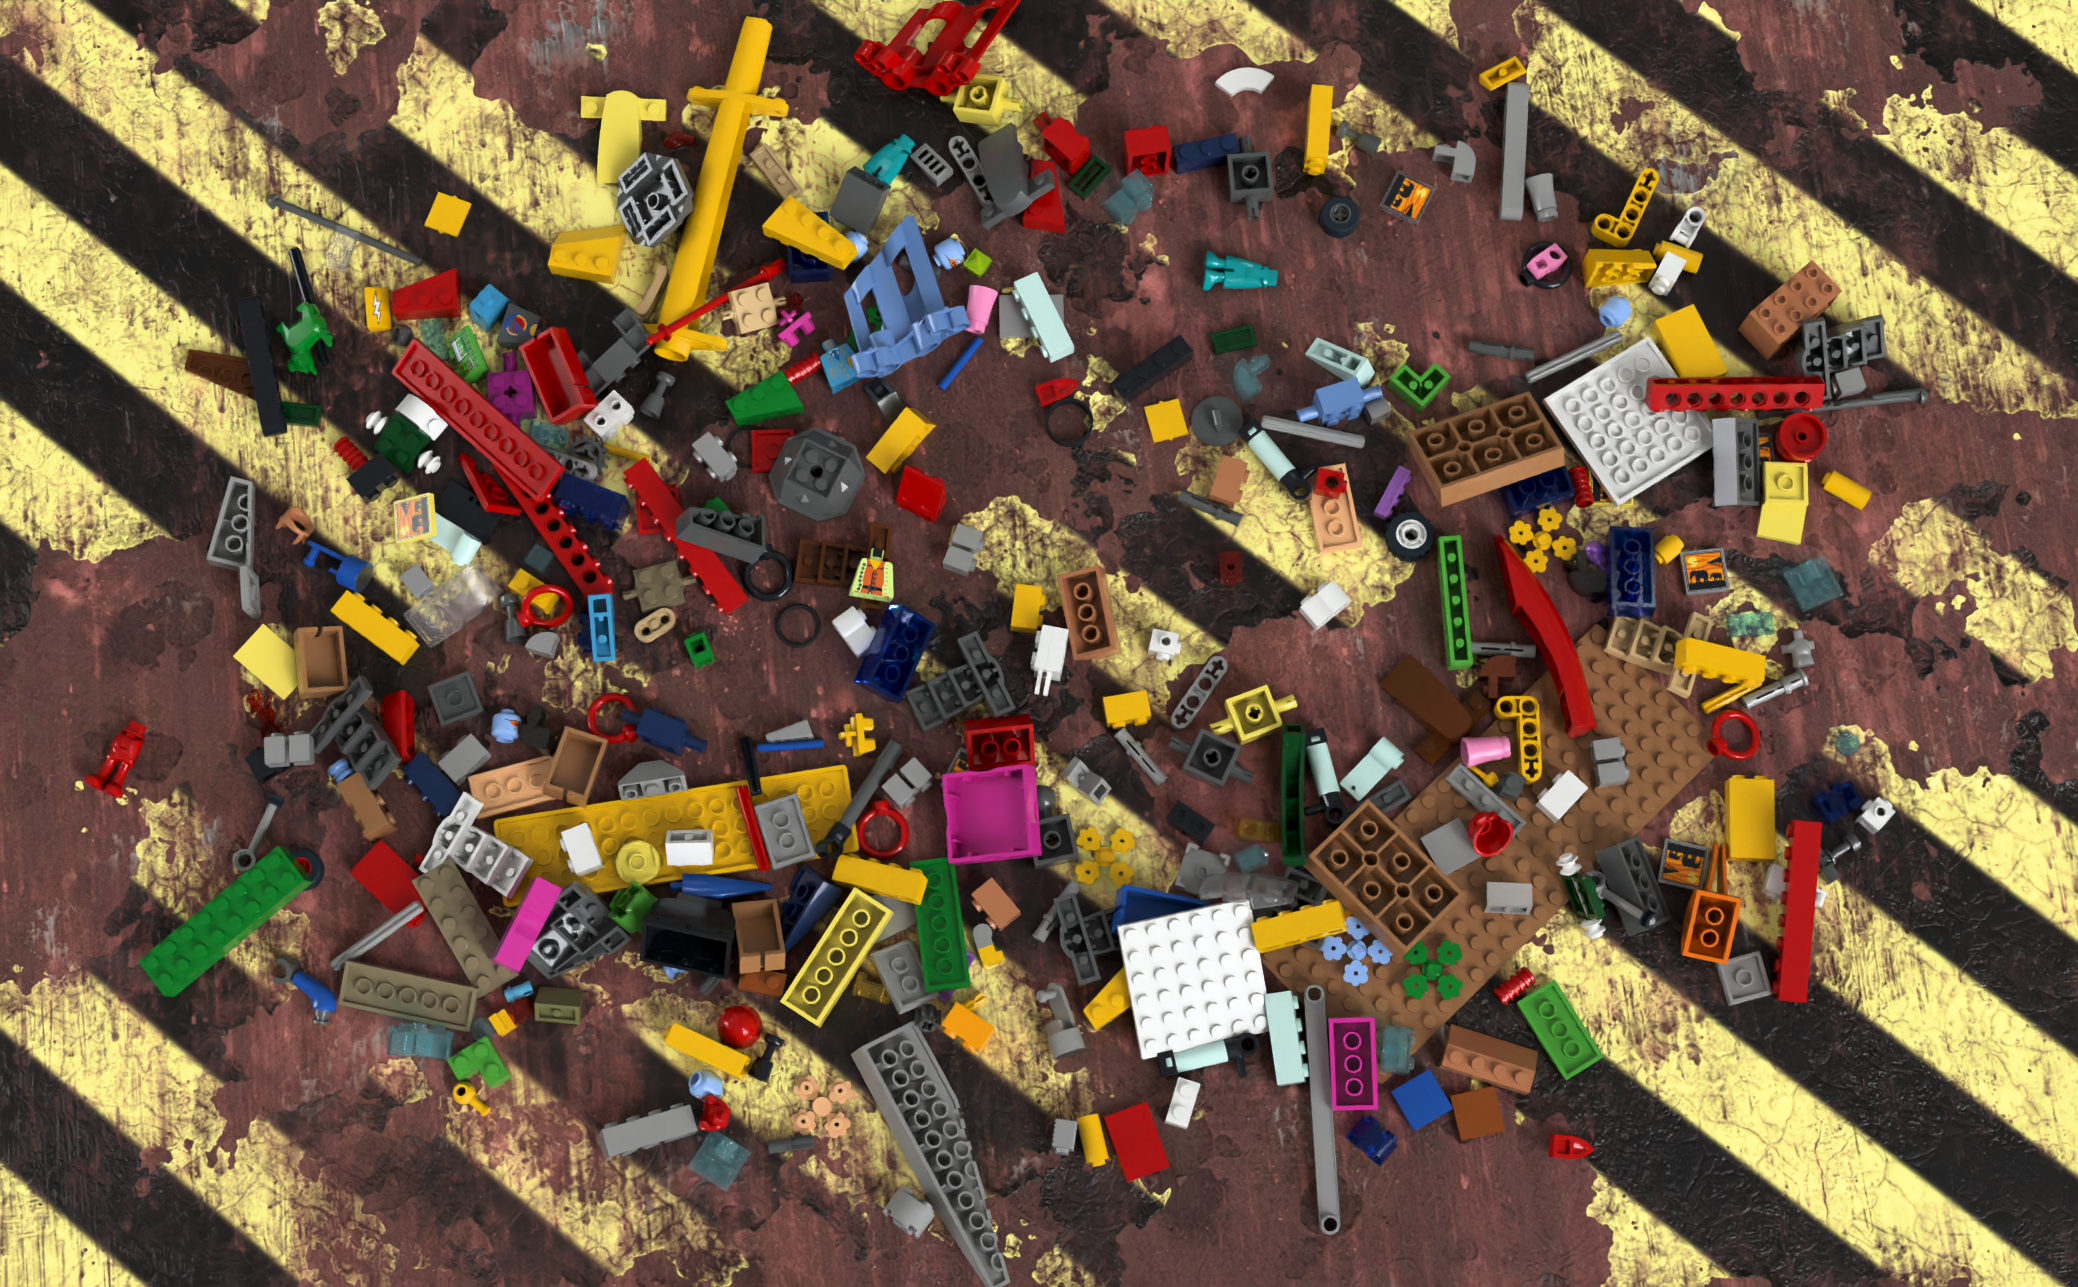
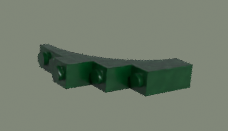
M1282 723L1279 847L1282 853L1283 865L1293 867L1306 864L1304 838L1306 732L1304 723Z

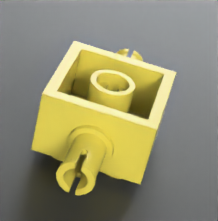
M976 74L969 84L960 86L958 91L952 90L948 96H940L941 102L955 103L953 107L955 115L960 122L999 127L1004 110L1022 112L1024 107V100L1022 98L1008 97L1010 89L1004 77Z
M1264 685L1226 699L1224 706L1228 718L1210 724V729L1213 731V734L1218 736L1229 731L1235 732L1240 746L1282 730V721L1279 713L1296 708L1295 697L1293 694L1274 701L1268 686ZM1250 712L1258 714L1257 719L1249 717Z

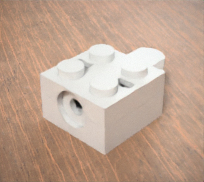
M1042 625V630H1037L1035 648L1038 650L1033 652L1031 659V669L1034 670V677H1037L1034 694L1039 695L1042 678L1046 679L1043 696H1048L1051 680L1060 681L1069 629Z

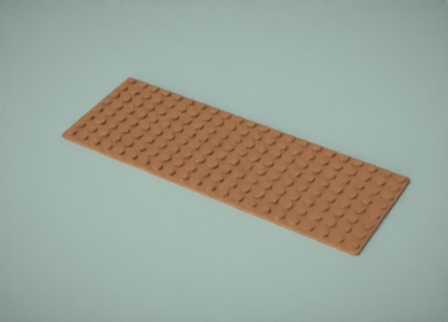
M1598 624L1594 625L1574 645L1586 679L1597 729L1588 730L1585 736L1568 739L1559 698L1549 671L1522 695L1534 697L1539 704L1542 774L1534 784L1523 785L1519 797L1514 803L1502 797L1499 798L1527 823L1499 854L1492 857L1481 856L1447 875L1465 895L1420 939L1423 942V946L1428 948L1426 961H1438L1439 955L1436 950L1438 947H1441L1442 942L1445 940L1459 945L1462 959L1456 961L1453 966L1441 964V976L1445 975L1448 977V975L1453 974L1456 979L1461 980L1463 986L1459 990L1460 994L1458 997L1452 996L1450 1000L1443 999L1441 993L1437 991L1438 979H1427L1428 991L1423 994L1421 999L1407 996L1402 982L1404 979L1409 978L1412 973L1417 974V976L1423 975V964L1417 962V964L1411 965L1409 960L1403 957L1398 960L1392 955L1389 956L1390 961L1387 964H1381L1380 962L1374 963L1372 957L1366 953L1365 957L1359 961L1362 963V966L1365 965L1368 968L1366 973L1368 981L1363 984L1359 983L1358 986H1353L1351 982H1345L1343 979V975L1346 972L1344 967L1347 964L1351 965V962L1354 961L1348 956L1347 951L1342 954L1340 960L1333 958L1330 961L1324 958L1322 950L1318 951L1302 943L1260 953L1261 963L1289 991H1292L1294 996H1298V1001L1303 1006V994L1306 987L1312 984L1322 987L1325 994L1328 1031V1018L1375 1016L1377 1079L1380 1084L1389 1079L1570 900L1560 876V870L1563 867L1556 865L1561 855L1572 853V855L1578 856L1577 860H1575L1576 864H1581L1578 873L1585 874L1588 871H1599L1601 867L1598 865L1595 852L1634 837L1715 757L1708 751L1706 745L1707 741L1712 739L1711 733L1643 667L1603 651L1608 633ZM1527 703L1522 704L1525 712H1532L1531 705ZM1498 718L1480 737L1506 736L1510 742L1511 755L1508 758L1474 766L1486 775L1493 771L1500 779L1502 773L1507 775L1509 771L1518 774L1516 720H1501ZM1523 726L1526 734H1533L1531 726ZM1619 737L1620 743H1623L1625 747V756L1622 757L1624 765H1628L1629 777L1622 785L1597 788L1593 769L1597 768L1599 764H1592L1589 744L1595 740ZM1524 747L1526 755L1534 756V750L1531 747ZM1461 755L1392 821L1428 858L1429 856L1419 840L1421 837L1458 817L1468 832L1471 819L1475 814L1479 813L1471 803L1444 780L1459 763L1464 766ZM1529 763V769L1526 771V774H1529L1530 778H1532L1535 774L1531 773L1530 766L1532 763ZM1468 767L1467 769L1484 784L1482 778ZM1569 770L1588 789L1554 823L1535 806L1539 802L1537 796L1545 787L1550 790L1554 786L1551 781L1560 772L1564 775ZM1497 784L1488 788L1494 793ZM1486 883L1532 884V909L1529 915L1484 913V890H1486ZM1328 891L1323 901L1335 899V897ZM1346 931L1329 935L1334 938L1340 937L1346 947L1351 941L1355 940L1352 934L1350 935ZM1371 932L1366 936L1363 935L1360 939L1367 949L1374 940H1378ZM1312 988L1308 991V996L1311 1000L1316 1001L1319 999L1320 994L1318 990Z

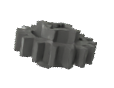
M584 434L583 439H580L577 435L576 442L568 441L570 448L564 447L563 449L567 454L578 458L589 455L592 460H585L596 465L597 474L604 475L602 468L608 469L609 466L605 461H609L610 457L605 455L609 450L607 447H603L604 442L602 440L597 442L596 436L593 435L589 439L588 435ZM596 448L599 451L600 459L595 456ZM568 460L566 463V469H569V471L573 465L571 460ZM580 468L579 471H582V472H585V473L588 474V471L586 470V468Z

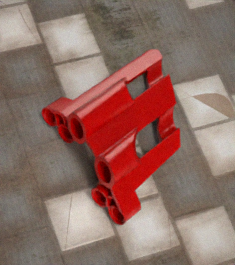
M983 0L978 5L962 7L956 1H942L933 5L931 9L919 8L887 46L882 45L879 41L874 42L866 39L854 53V58L873 75L882 78L883 83L891 89L902 91L907 89L908 86L926 88L930 93L937 96H948L955 86L967 85L972 81L981 68L980 62H977L1021 0ZM987 8L998 9L973 47L968 48L965 46L964 39ZM932 19L945 20L947 22L924 55L915 47L910 46L927 21Z

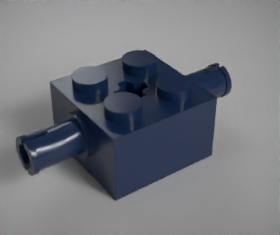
M653 707L652 710L646 708L643 715L625 708L622 714L621 721L637 726L635 733L640 741L679 757L682 756L685 747L703 754L708 745V740L692 735L684 719L673 716V718L667 717L665 712Z

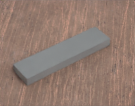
M1461 763L1444 779L1479 812L1483 810L1491 812L1494 810L1502 819L1509 821L1513 826L1512 838L1527 823Z

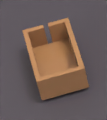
M342 626L322 627L318 637H315L318 627L297 628L293 634L299 699L338 697L348 689Z
M565 726L543 786V794L559 800L567 797L566 802L586 808L608 747V740Z
M777 899L732 903L731 914L736 920L734 940L740 974L760 972V968H764L765 971L785 969L786 952Z

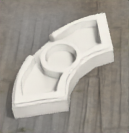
M1238 68L1221 76L1215 82V86L1230 97L1244 90L1262 94L1273 81L1274 75L1257 68Z

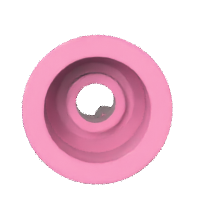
M979 285L969 286L966 313L970 326L964 330L975 334H984L985 326L988 324L993 304L998 295L997 291Z
M1506 736L1462 737L1460 741L1461 757L1466 768L1508 758L1511 755L1510 742Z

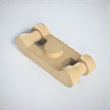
M663 265L655 268L656 277L652 285H648L646 288L644 301L636 305V312L642 321H648L651 318L668 285L670 276L667 268Z

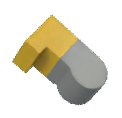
M984 923L975 926L973 938L983 968L1004 962L1005 958L1002 950L995 951L992 942V929Z

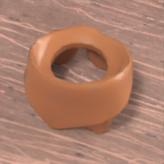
M295 506L290 507L284 515L279 517V522L275 529L289 527L292 531L299 534L293 541L294 545L301 540L303 544L306 543L307 538L313 532L311 519L303 509ZM296 520L301 523L305 530L297 528L294 521Z

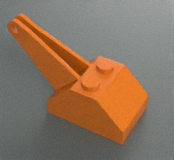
M1714 841L1704 889H1694L1686 908L1682 926L1681 954L1687 957L1727 965L1742 899L1738 896L1728 895L1726 843H1722L1719 850L1717 892L1711 891L1719 843Z

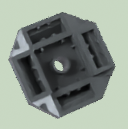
M645 152L618 177V187H620L618 210L631 240L635 244L655 248L669 234L676 231L684 218L694 210L692 203L694 193L678 159Z
M818 427L787 438L768 476L778 505L816 523L846 516L866 478L856 445ZM813 470H820L823 474L821 477L815 478L811 475V472Z

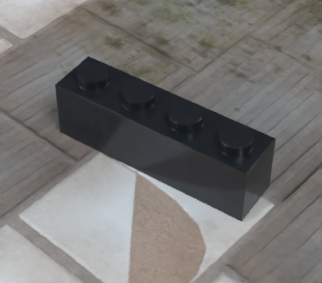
M1178 335L1112 381L1110 391L1121 406L1124 407L1190 361L1193 350L1184 338Z

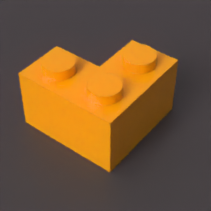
M958 1002L955 1003L941 1024L944 1028V1034L952 1039L956 1037L961 1039V1042H963L962 1047L972 1054L975 1051L980 1054L995 1032L994 1026Z

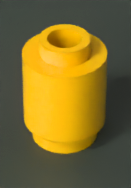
M1675 534L1666 536L1651 549V558L1658 565H1667L1681 553L1684 544Z

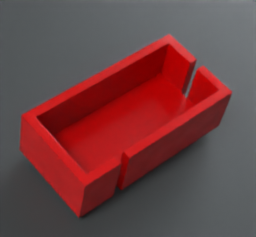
M550 327L537 335V338H532L519 346L551 424L566 425L599 406L592 389L586 387L589 385V382L566 328Z

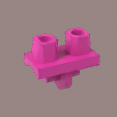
M785 310L781 311L780 315L783 319L778 322V325L781 328L785 324L789 326L775 337L778 341H783L788 347L792 348L800 341L794 334V330L799 327L807 336L816 329L810 320L811 314L807 311L793 321V318L798 315L795 310L789 314Z

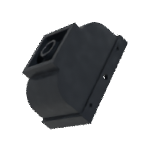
M678 893L677 898L660 899L652 904L649 913H645L642 921L640 961L728 980L733 955L735 917L727 910L722 909V902L683 893Z

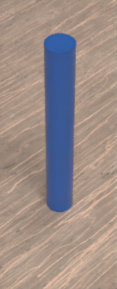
M975 337L937 385L941 390L944 391L982 344L983 340L980 337Z
M824 739L758 743L757 751L769 752L823 748Z

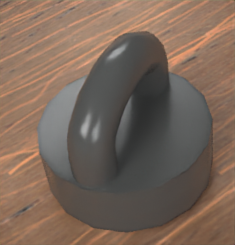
M397 324L392 330L391 338L394 345L408 346L414 335L409 326Z

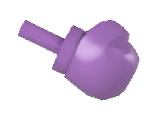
M1592 540L1585 545L1583 549L1584 555L1592 563L1593 567L1598 565L1603 577H1606L1609 574L1602 563L1606 561L1603 555L1605 547L1599 541Z

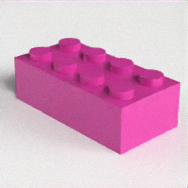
M1375 1016L1328 1018L1332 1111L1378 1110Z

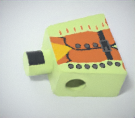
M872 548L870 559L862 558L860 560L849 596L891 602L894 596L893 564L883 561L884 550Z

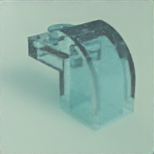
M1267 354L1261 357L1259 355L1253 357L1248 362L1249 364L1242 358L1234 369L1233 388L1243 403L1259 394L1262 390L1263 385L1256 375L1269 367L1271 360Z

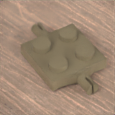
M674 560L633 570L635 589L622 591L624 600L637 597L640 601L642 612L647 613L660 608L686 603L684 586L697 583V580L693 575L682 577L679 573L677 562Z

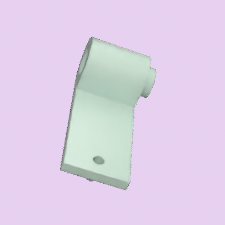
M435 512L437 536L428 539L449 551L454 563L462 567L464 564L469 565L481 546L482 541Z
M1384 736L1338 785L1359 802L1392 767L1396 770L1403 763L1404 759L1401 757L1404 753Z

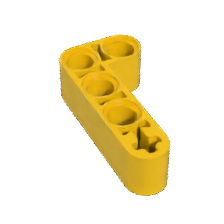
M1647 168L1641 172L1619 219L1605 213L1596 217L1591 227L1594 237L1618 248L1627 246L1658 183L1659 174L1657 171ZM1646 179L1649 180L1647 188L1643 187ZM1635 196L1641 197L1643 202L1637 201ZM1626 214L1633 215L1635 220L1628 219ZM1598 224L1606 225L1607 229H1601ZM1618 232L1624 233L1626 238H1621Z
M1504 696L1495 704L1493 711L1495 716L1501 720H1516L1518 775L1526 778L1525 785H1532L1542 774L1539 704L1532 696ZM1527 703L1531 705L1532 712H1525L1522 704ZM1500 704H1507L1510 707V712H1503L1500 709ZM1523 726H1531L1533 734H1526ZM1524 747H1531L1534 750V756L1526 755ZM1529 763H1532L1530 766L1531 773H1535L1532 778H1530L1529 774H1526V771L1529 769Z

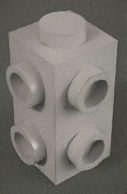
M708 431L692 444L694 450L692 455L699 463H705L708 467L706 471L713 480L717 478L720 482L728 481L734 477L736 470H738L735 463L738 460L731 451L726 452L722 448L724 444L717 435L712 436Z

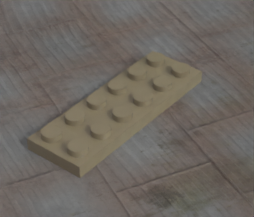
M452 858L412 880L470 983L473 986L480 987L479 998L520 975L519 972L513 973L490 961L500 940Z
M348 959L345 963L338 1005L471 1032L480 987Z

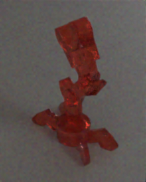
M258 689L250 690L246 701L250 704V712H258L257 718L263 723L261 730L262 740L267 736V728L270 724L278 733H282L275 724L277 714L271 708L273 692L269 693L266 699V706L263 707L261 693Z

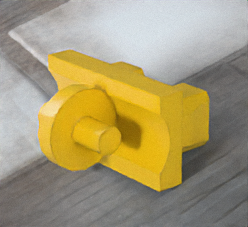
M856 713L854 717L850 718V724L844 725V732L838 734L839 739L845 740L846 747H852L853 757H860L864 753L872 752L876 749L874 738L865 739L864 737L865 731L873 730V718L863 717L862 713Z

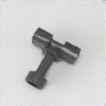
M1849 833L1844 836V843L1831 851L1827 849L1822 850L1820 847L1819 868L1821 871L1818 873L1827 885L1841 877L1833 866L1836 864L1835 858L1848 850L1855 852L1861 848V843L1855 834Z

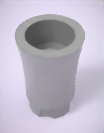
M1545 173L1526 179L1524 185L1531 199L1534 213L1537 215V220L1539 222H1547L1558 217L1556 210L1558 207L1553 187V174Z

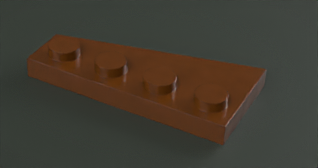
M189 349L184 368L186 372L256 401L248 358Z

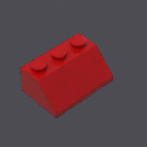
M405 690L383 696V703H380V715L383 717V725L381 726L392 740L402 758L398 765H407L415 758L414 699Z
M1029 714L1002 716L997 719L993 717L963 721L969 771L990 770L1022 764L1035 765L1033 723Z

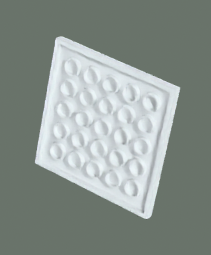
M1649 336L1543 400L1545 407L1615 507L1620 506L1713 448V435L1711 432L1713 425L1703 412L1686 410L1685 412H1676L1674 410L1654 412L1645 403L1648 378H1678ZM1674 393L1668 394L1666 399L1673 397Z
M1248 897L1117 925L1142 1059L1156 1057L1157 1053L1173 1050V1053L1244 1033L1255 1035L1269 1031L1264 994H1267L1260 953L1256 949L1251 923H1254Z

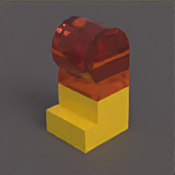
M526 996L500 1012L493 1014L488 1019L497 1033L504 1037L529 1019L535 1013V1010Z

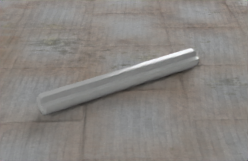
M1616 330L1526 372L1525 377L1528 383L1536 382L1622 342L1623 335L1619 330Z
M1266 415L1261 420V427L1265 429L1360 449L1363 448L1365 438L1361 435Z
M414 901L337 956L330 963L333 969L340 971L345 967L346 960L357 959L424 910L421 903Z

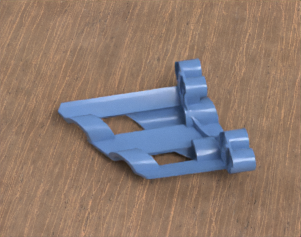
M906 215L904 220L889 236L871 264H868L863 269L849 290L844 294L859 353L850 354V359L856 377L859 378L885 377L898 369L902 364L915 357L928 354L937 348L941 341L970 326L964 305L952 308L945 307L914 216ZM903 247L906 249L915 276L914 286L907 296L901 295L891 266L893 260ZM870 289H872L882 319L881 330L870 334L860 304Z

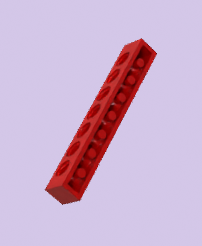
M1819 376L1648 378L1645 403L1654 412H1664L1665 410L1706 412L1708 409H1716L1721 412L1729 411V409H1737L1744 412L1750 411V409L1792 411L1793 409L1800 408L1812 411L1815 408H1822L1825 383ZM1803 391L1801 396L1795 397L1798 392ZM1717 392L1715 397L1709 398L1712 393ZM1739 392L1736 397L1730 398L1733 393ZM1760 392L1757 397L1752 398L1754 393ZM1777 392H1781V394L1778 397L1774 398V395ZM1674 393L1673 397L1666 399L1668 394ZM1696 393L1694 397L1687 398L1689 394Z
M493 463L492 465L587 601L590 594L614 593L611 588L613 582L607 574H601L599 571L601 565L595 556L589 557L587 554L589 548L583 539L577 540L574 535L577 531L571 522L565 523L562 518L565 514L559 505L553 506L550 501L553 499L551 494L548 493L542 503L537 502L532 497H527L526 492ZM540 507H548V510L544 514L538 513V509ZM552 524H560L558 530L550 531V526ZM564 541H572V545L569 548H562ZM579 557L584 558L583 564L579 566L574 565L575 559ZM589 575L597 576L594 582H586V578Z

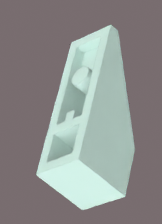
M1318 337L1305 353L1308 358L1344 381L1357 377L1361 389H1364L1375 373L1367 358Z

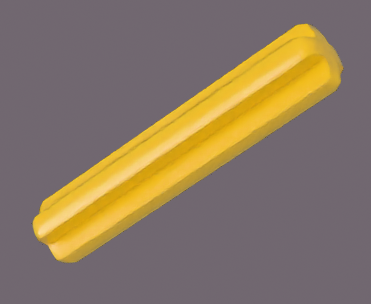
M1762 682L1753 688L1742 687V684H1738L1701 704L1702 710L1705 714H1709L1761 687Z

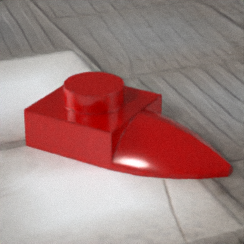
M1059 378L1034 386L1041 408L1053 405L1055 402L1070 395L1076 389L1079 382L1070 378Z
M1550 1134L1548 1157L1579 1159L1594 1151V1148L1582 1138Z

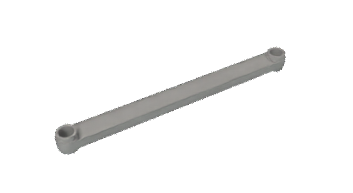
M1312 984L1304 990L1303 998L1318 1219L1320 1230L1325 1234L1332 1235L1338 1232L1340 1228L1325 994L1321 986ZM1313 988L1319 991L1320 997L1318 1000L1314 1001L1309 998V989ZM1327 1218H1332L1335 1221V1228L1332 1231H1327L1324 1228V1221Z

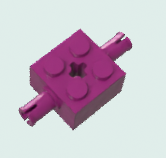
M505 352L502 354L504 371L487 373L489 401L521 428L520 420L537 418L535 385L528 370L517 371L516 353L509 352V360L508 353Z

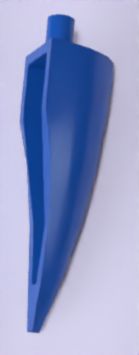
M682 874V882H671V891H682L683 894L711 900L738 897L772 889L771 884L736 880L708 874Z

